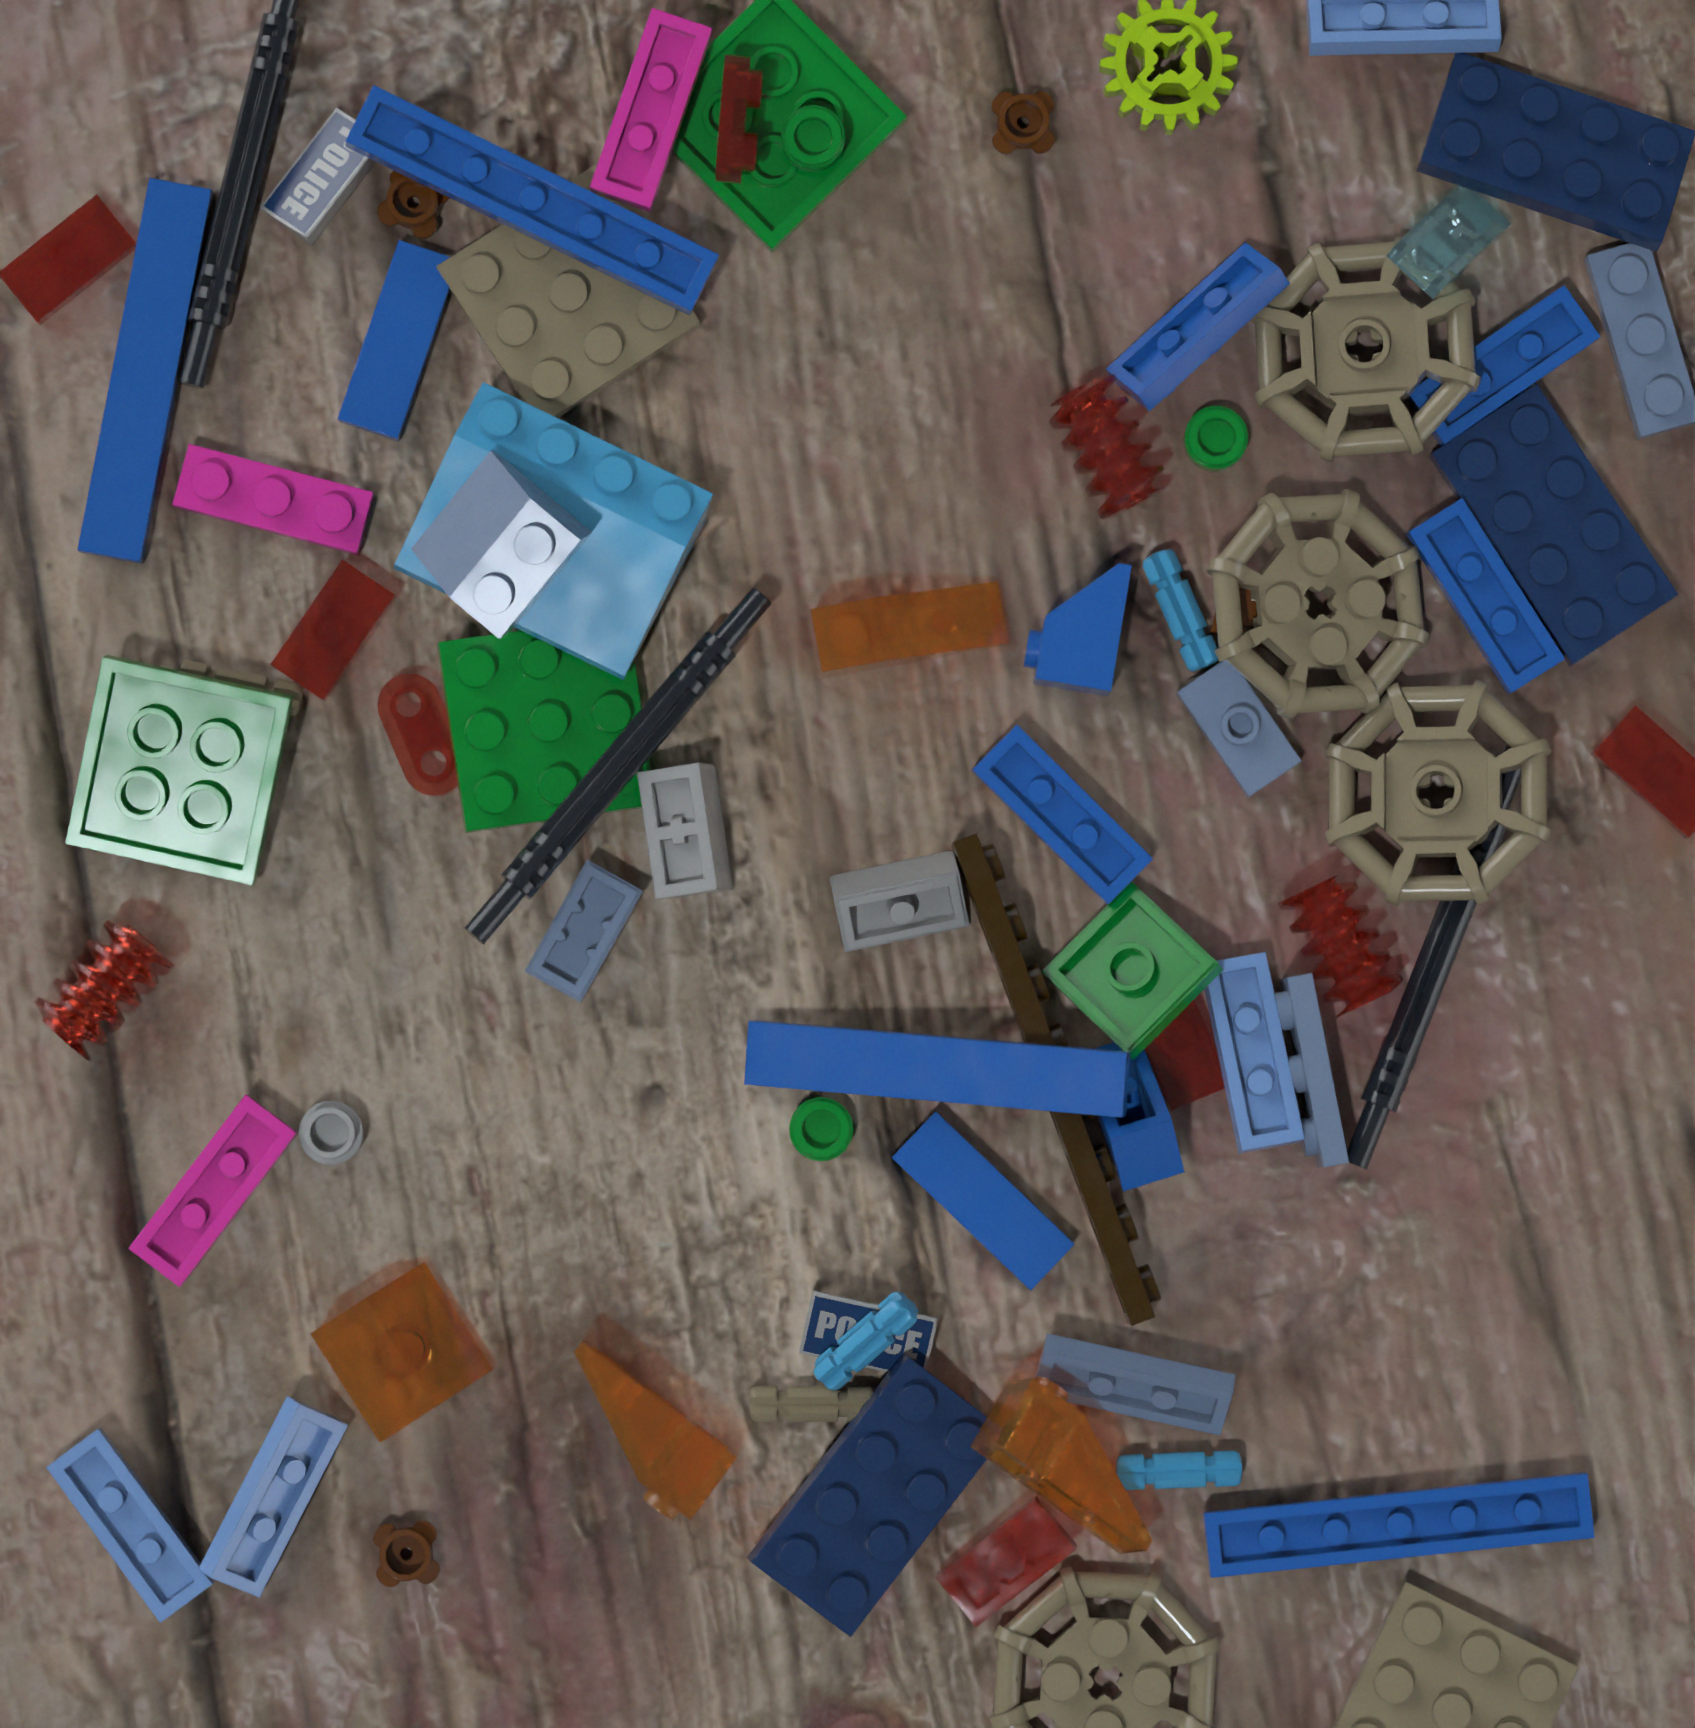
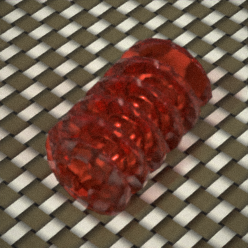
M1115 374L1096 378L1072 390L1050 405V407L1060 406L1058 411L1049 420L1051 428L1053 430L1073 429L1061 442L1063 451L1075 452L1084 450L1082 456L1073 465L1075 473L1079 475L1097 474L1085 487L1087 496L1108 495V498L1097 510L1100 519L1116 517L1151 499L1167 488H1154L1152 484L1165 470L1162 463L1142 466L1140 462L1153 447L1151 442L1131 444L1128 439L1141 425L1139 419L1118 421L1116 417L1129 402L1127 397L1107 399L1104 394L1117 380Z
M1337 875L1278 903L1280 911L1300 909L1302 913L1289 926L1291 934H1312L1313 937L1300 949L1302 957H1323L1324 960L1311 973L1314 980H1334L1335 983L1322 996L1324 1003H1345L1346 1007L1335 1018L1394 991L1403 981L1401 974H1380L1379 971L1392 958V955L1387 950L1369 952V946L1381 935V932L1377 927L1358 929L1357 924L1370 912V909L1366 904L1347 906L1346 901L1359 886L1355 881L1336 883L1335 878Z
M106 920L102 925L111 943L105 945L89 939L85 944L94 962L90 965L72 958L68 964L77 981L72 984L54 978L51 983L60 1000L54 1003L37 997L34 1001L43 1018V1022L88 1061H91V1056L83 1041L87 1040L102 1046L108 1041V1037L100 1022L103 1020L116 1026L124 1024L125 1018L117 1003L121 1001L133 1007H139L142 1003V998L134 984L138 982L152 988H156L159 984V979L151 966L154 962L173 969L175 966L160 949L130 924L123 926Z

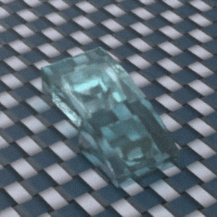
M1458 186L1419 221L1386 256L1434 299L1458 279L1474 259L1494 244L1511 223L1478 192Z

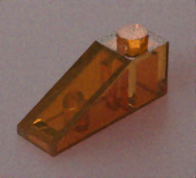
M998 581L874 597L810 609L822 679L1009 645Z
M584 1339L574 1353L638 1481L649 1489L643 1496V1499L672 1521H674L679 1513H682L691 1520L737 1459L738 1453Z
M1043 1377L1007 1383L970 1447L1117 1553L1126 1554L1147 1551L1153 1539L1085 1415L1067 1402L1069 1397L1067 1392L1056 1383Z

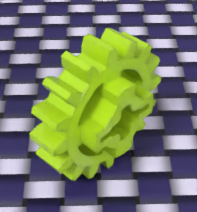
M1138 0L1136 6L1138 18L1134 20L1129 15L1121 12L1117 16L1115 23L1122 35L1106 34L1102 46L1115 55L1100 59L1099 62L1100 73L1114 75V79L1105 85L1103 93L1106 98L1118 95L1123 97L1124 100L1118 111V115L1121 118L1130 115L1134 110L1142 114L1139 130L1145 132L1151 126L1153 119L1162 121L1165 135H1172L1176 120L1183 119L1185 124L1193 131L1198 128L1200 123L1198 113L1200 109L1212 116L1219 112L1221 106L1213 94L1230 95L1234 83L1221 74L1235 70L1238 64V57L1222 54V50L1231 43L1233 36L1231 31L1214 33L1212 29L1219 15L1214 10L1206 14L1202 19L1196 16L1194 13L1197 0H1188L1183 9L1174 8L1173 0H1162L1160 9L1153 10L1146 0ZM1173 25L1183 29L1179 33H1159L1154 27ZM1203 46L1207 51L1210 62V74L1207 82L1203 79L1204 74L1196 68L1195 56ZM1129 47L1133 50V55L1140 61L1141 73L1133 83H1131L1126 69V53ZM1185 48L1177 69L1178 74L1170 69L1163 75L1159 73L1151 81L1159 59L1157 54L1166 60L1173 54L1177 55ZM1156 96H1177L1182 103L1161 104L1153 100Z

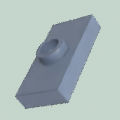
M1226 660L1220 662L1176 693L1247 798L1301 762V759L1244 676Z
M586 860L525 972L582 1003L643 894V890Z

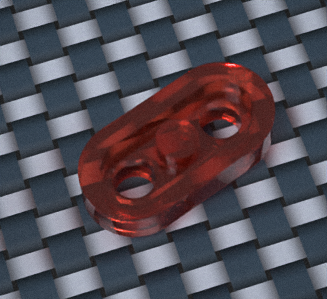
M725 54L716 157V182L741 184L743 171L755 172L758 133L746 132L748 108L760 109L763 70L751 69V56Z
M408 673L392 678L382 688L377 706L380 719L408 783L423 795L429 797L449 795L458 789L447 710L441 695L434 684L421 675ZM406 694H415L421 700L419 712L411 717H405L398 711V701ZM431 752H439L446 759L445 769L438 775H428L422 767L423 759Z

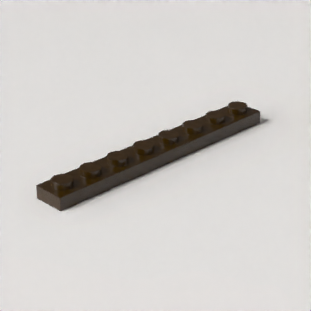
M977 833L954 841L951 847L1023 1042L1068 1046L1060 1024L1056 1023L1048 1026L1039 1002L1050 999L1038 964L1034 963L1026 966L1017 942L1028 939L1017 906L1015 903L1004 906L995 882L1006 878L994 844L990 843L981 846ZM1049 1111L1127 1324L1133 1326L1155 1318L1151 1303L1161 1300L1157 1284L1148 1264L1137 1267L1128 1244L1139 1239L1133 1219L1126 1203L1114 1206L1106 1184L1117 1179L1112 1162L1104 1143L1092 1146L1084 1122L1094 1119V1115Z

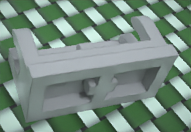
M698 762L637 772L655 899H681L697 894L733 891L715 765Z

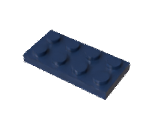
M1455 53L1416 171L1657 252L1664 239L1694 141L1695 130L1465 53Z
M1538 384L1430 454L1429 458L1457 500L1463 498L1559 648L1569 667L1679 595Z
M903 1353L875 1389L871 1398L865 1402L859 1413L848 1424L747 1558L752 1564L851 1637L1007 1432Z

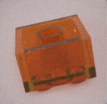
M426 1262L400 1276L311 1333L316 1344L380 1443L494 1370Z

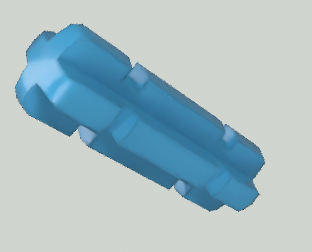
M1171 548L1164 549L1148 556L1143 561V569L1150 585L1156 584L1158 588L1155 596L1175 641L1180 639L1183 645L1179 651L1187 669L1198 671L1214 664L1218 660L1214 652L1217 646L1212 635L1206 636L1204 628H1206L1207 623L1188 580L1182 581L1180 577L1183 569L1175 551Z
M891 1293L878 1305L880 1308L879 1312L874 1310L868 1313L837 1340L838 1348L834 1346L829 1347L816 1359V1367L813 1373L818 1381L823 1382L832 1391L842 1388L853 1378L852 1371H861L895 1342L892 1337L893 1335H903L916 1323V1315L919 1310L916 1304L909 1300L904 1293Z
M1234 1450L1213 1451V1456H1205L1204 1452L1152 1453V1458L1144 1459L1143 1454L1120 1455L1116 1460V1480L1118 1487L1122 1490H1144L1146 1484H1153L1155 1489L1206 1487V1482H1214L1216 1487L1237 1486L1242 1480V1460L1240 1453Z

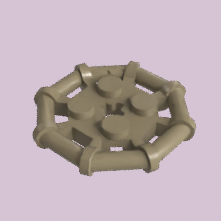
M1397 236L1393 242L1321 247L1319 243L1307 247L1308 254L1287 276L1290 284L1250 320L1255 324L1259 390L1255 393L1254 397L1261 409H1270L1320 451V459L1333 462L1335 457L1406 451L1411 456H1414L1424 451L1422 444L1469 392H1477L1481 377L1476 374L1471 313V307L1476 303V300L1470 289L1462 290L1413 250L1409 246V239ZM1382 268L1380 281L1341 284L1337 274L1338 271ZM1401 274L1409 278L1433 298L1434 301L1421 309L1415 303L1412 305L1400 295V291L1395 288ZM1319 280L1327 291L1322 297V302L1312 313L1310 310L1304 318L1291 313L1292 308ZM1446 321L1449 361L1430 358L1428 326ZM1359 333H1370L1373 343H1383L1382 352L1373 354L1372 361L1359 362L1357 355H1348L1346 351L1347 346L1357 344ZM1281 334L1300 337L1302 368L1283 374ZM1426 376L1441 383L1442 385L1411 418L1409 411L1402 402L1410 398V395ZM1306 386H1310L1318 393L1322 401L1334 406L1328 424L1322 421L1293 395ZM1389 411L1394 427L1346 430L1350 413Z
M1344 489L1341 494L1278 497L1274 493H1269L1259 498L1257 501L1258 509L1219 557L1210 558L1207 573L1212 576L1219 644V647L1214 652L1219 662L1226 660L1277 706L1278 715L1289 719L1294 718L1298 713L1359 709L1362 713L1367 714L1377 709L1380 705V696L1418 649L1426 648L1429 639V633L1424 631L1417 564V560L1422 557L1416 546L1410 547L1363 505L1360 502V494L1355 491ZM1328 520L1325 538L1316 537L1311 540H1296L1291 522ZM1352 528L1385 559L1376 562L1372 566L1364 561L1345 543L1350 529ZM1269 537L1277 550L1259 572L1248 568L1245 564L1265 539ZM1393 575L1397 621L1382 618L1385 593L1379 585V579ZM1239 588L1250 590L1251 601L1256 600L1257 617L1253 618L1254 629L1243 632ZM1307 589L1314 593L1322 590L1328 597L1327 605L1330 608L1328 616L1320 614L1312 619L1307 615L1306 610L1310 605V602L1304 596ZM1376 636L1383 641L1391 642L1369 671L1365 673L1356 661V658L1371 639ZM1262 642L1288 666L1284 676L1282 677L1251 648L1256 647ZM1336 668L1342 685L1307 687L1308 669Z
M1476 680L1473 685L1400 687L1398 682L1390 684L1386 688L1387 693L1380 699L1379 707L1365 714L1336 744L1329 743L1324 756L1329 758V830L1324 833L1329 847L1336 846L1386 895L1385 902L1399 906L1402 901L1476 900L1478 905L1490 901L1488 895L1541 842L1547 843L1552 830L1547 828V756L1552 750L1547 739H1539L1489 691L1490 685ZM1459 711L1456 725L1446 727H1417L1413 712ZM1481 718L1511 749L1497 757L1492 756L1471 735L1478 720ZM1395 719L1398 721L1404 733L1397 739L1398 743L1387 754L1383 753L1375 760L1363 753ZM1521 769V814L1502 809V773ZM1355 771L1371 775V811L1355 815ZM1440 775L1443 776L1446 786L1455 787V793L1453 798H1448L1444 801L1443 808L1432 809L1429 800L1420 799L1419 792L1420 788L1430 787L1432 776ZM1497 824L1511 831L1513 834L1478 867L1470 851L1476 845L1484 842L1490 831ZM1380 826L1403 849L1395 863V867L1363 837L1365 834ZM1456 857L1462 875L1414 876L1418 858Z
M1071 1566L1060 1569V1576L1005 1626L999 1624L993 1635L998 1639L994 1714L989 1716L992 1728H1033L1028 1723V1720L1043 1712L1050 1717L1058 1728H1153L1162 1719H1165L1177 1728H1214L1213 1706L1216 1652L1221 1650L1218 1637H1211L1162 1583L1163 1575L1152 1570L1148 1575L1073 1571ZM1084 1597L1132 1600L1127 1617L1106 1618L1090 1616ZM1068 1604L1076 1620L1046 1646L1032 1636ZM1150 1609L1155 1612L1182 1644L1167 1652H1164L1141 1626ZM1023 1654L1041 1660V1684L1039 1697L1020 1701ZM1190 1663L1188 1711H1185L1184 1709L1169 1705V1695L1171 1692L1170 1672L1171 1667ZM1099 1666L1105 1672L1113 1667L1120 1670L1122 1676L1118 1678L1116 1684L1121 1691L1117 1696L1111 1699L1108 1695L1102 1694L1095 1698L1088 1692L1094 1684L1092 1677L1089 1675L1093 1668Z

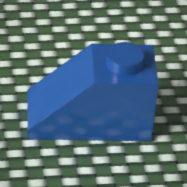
M1118 563L1048 613L1043 620L1041 631L1029 629L1023 667L1035 669L1033 684L1108 697L1112 689L1132 565Z
M1114 1042L1094 1048L1122 1051ZM1144 1049L1133 1061L1130 1059L1126 1116L1121 1118L1097 1115L1123 1192L1185 1172L1173 1122Z

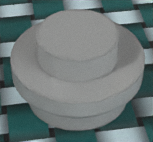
M325 1101L314 1105L305 1113L299 1126V1140L303 1150L311 1159L321 1164L336 1165L346 1162L357 1153L363 1141L364 1132L360 1117L350 1106L338 1101Z

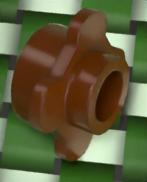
M1037 91L1033 95L1024 93L1012 95L1010 92H1001L993 99L991 108L993 113L997 115V132L992 137V144L999 153L1008 155L1015 149H1032L1037 154H1044L1053 147L1055 137L1049 130V114L1054 109V101L1049 94L1043 91ZM1025 117L1029 121V126L1022 129L1017 125V120Z
M393 171L390 174L391 185L387 191L386 201L381 202L377 208L379 220L388 227L398 224L411 229L414 236L419 239L433 236L437 231L435 218L440 205L446 203L449 197ZM411 197L418 198L420 201L419 206L410 208L407 204L408 200Z
M419 1520L413 1527L396 1528L394 1525L386 1523L375 1531L373 1541L380 1548L379 1559L381 1564L376 1571V1576L381 1584L386 1587H395L400 1581L416 1579L422 1584H429L438 1577L440 1565L434 1560L432 1546L437 1537V1531L433 1524L426 1520ZM403 1548H410L412 1550L413 1556L411 1559L405 1560L401 1557V1550Z

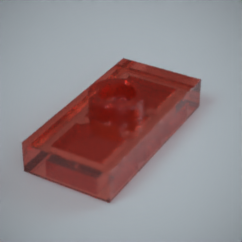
M96 194L0 271V277L39 325H42L131 254L136 248V242Z
M342 559L270 665L325 702L396 599L395 594Z
M1635 705L1590 755L1683 838L1687 839L1695 832V758Z
M1194 999L1145 1048L1170 1111L1225 1089L1217 1051Z
M1036 1495L937 1573L936 1579L974 1626L978 1627L1074 1552L1077 1544Z

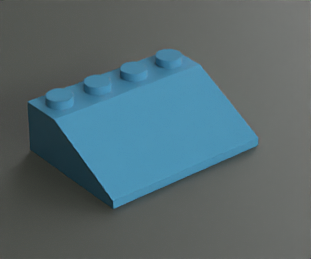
M482 382L449 445L397 557L394 569L445 593L411 548L488 453L494 450L592 532L521 618L515 628L624 680L706 522L713 493Z

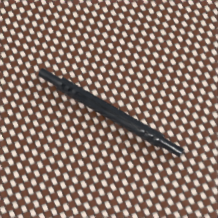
M273 0L270 13H263L188 320L193 322V327L179 383L186 386L204 389L218 329H225L300 27V22L295 20L299 0Z
M751 588L713 634L706 632L699 642L685 656L682 662L674 669L666 681L503 871L501 877L504 879L503 883L464 927L473 938L484 945L524 897L530 900L543 883L552 875L554 870L563 862L592 825L736 657L732 650L771 605L766 596L757 589Z
M1506 746L1504 752L1511 749V747ZM1521 769L1502 773V809L1509 810L1521 779ZM1497 824L1490 831L1487 839L1470 851L1478 867L1502 845L1503 836L1506 831L1504 827ZM1457 859L1450 875H1462ZM1476 900L1439 902L1385 1042L1381 1045L1377 1055L1376 1065L1371 1070L1367 1088H1364L1360 1098L1366 1101L1347 1149L1348 1160L1352 1165L1367 1170L1389 1112H1397L1402 1092L1407 1087L1408 1077L1411 1070L1414 1069L1417 1054L1476 907Z

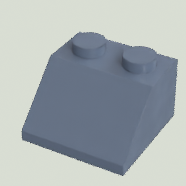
M491 450L411 550L449 598L500 639L517 625L592 532L496 451Z

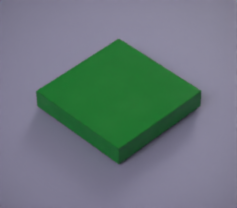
M1131 882L1042 970V973L1122 1051H1130V1059L1133 1061L1223 969L1215 959Z

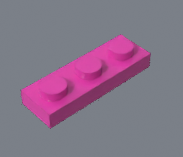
M651 8L589 187L591 192L651 212L713 34L711 27Z
M188 444L172 505L181 510L359 556L375 494L364 489Z
M245 1094L128 1249L178 1287H182L299 1133L251 1096Z

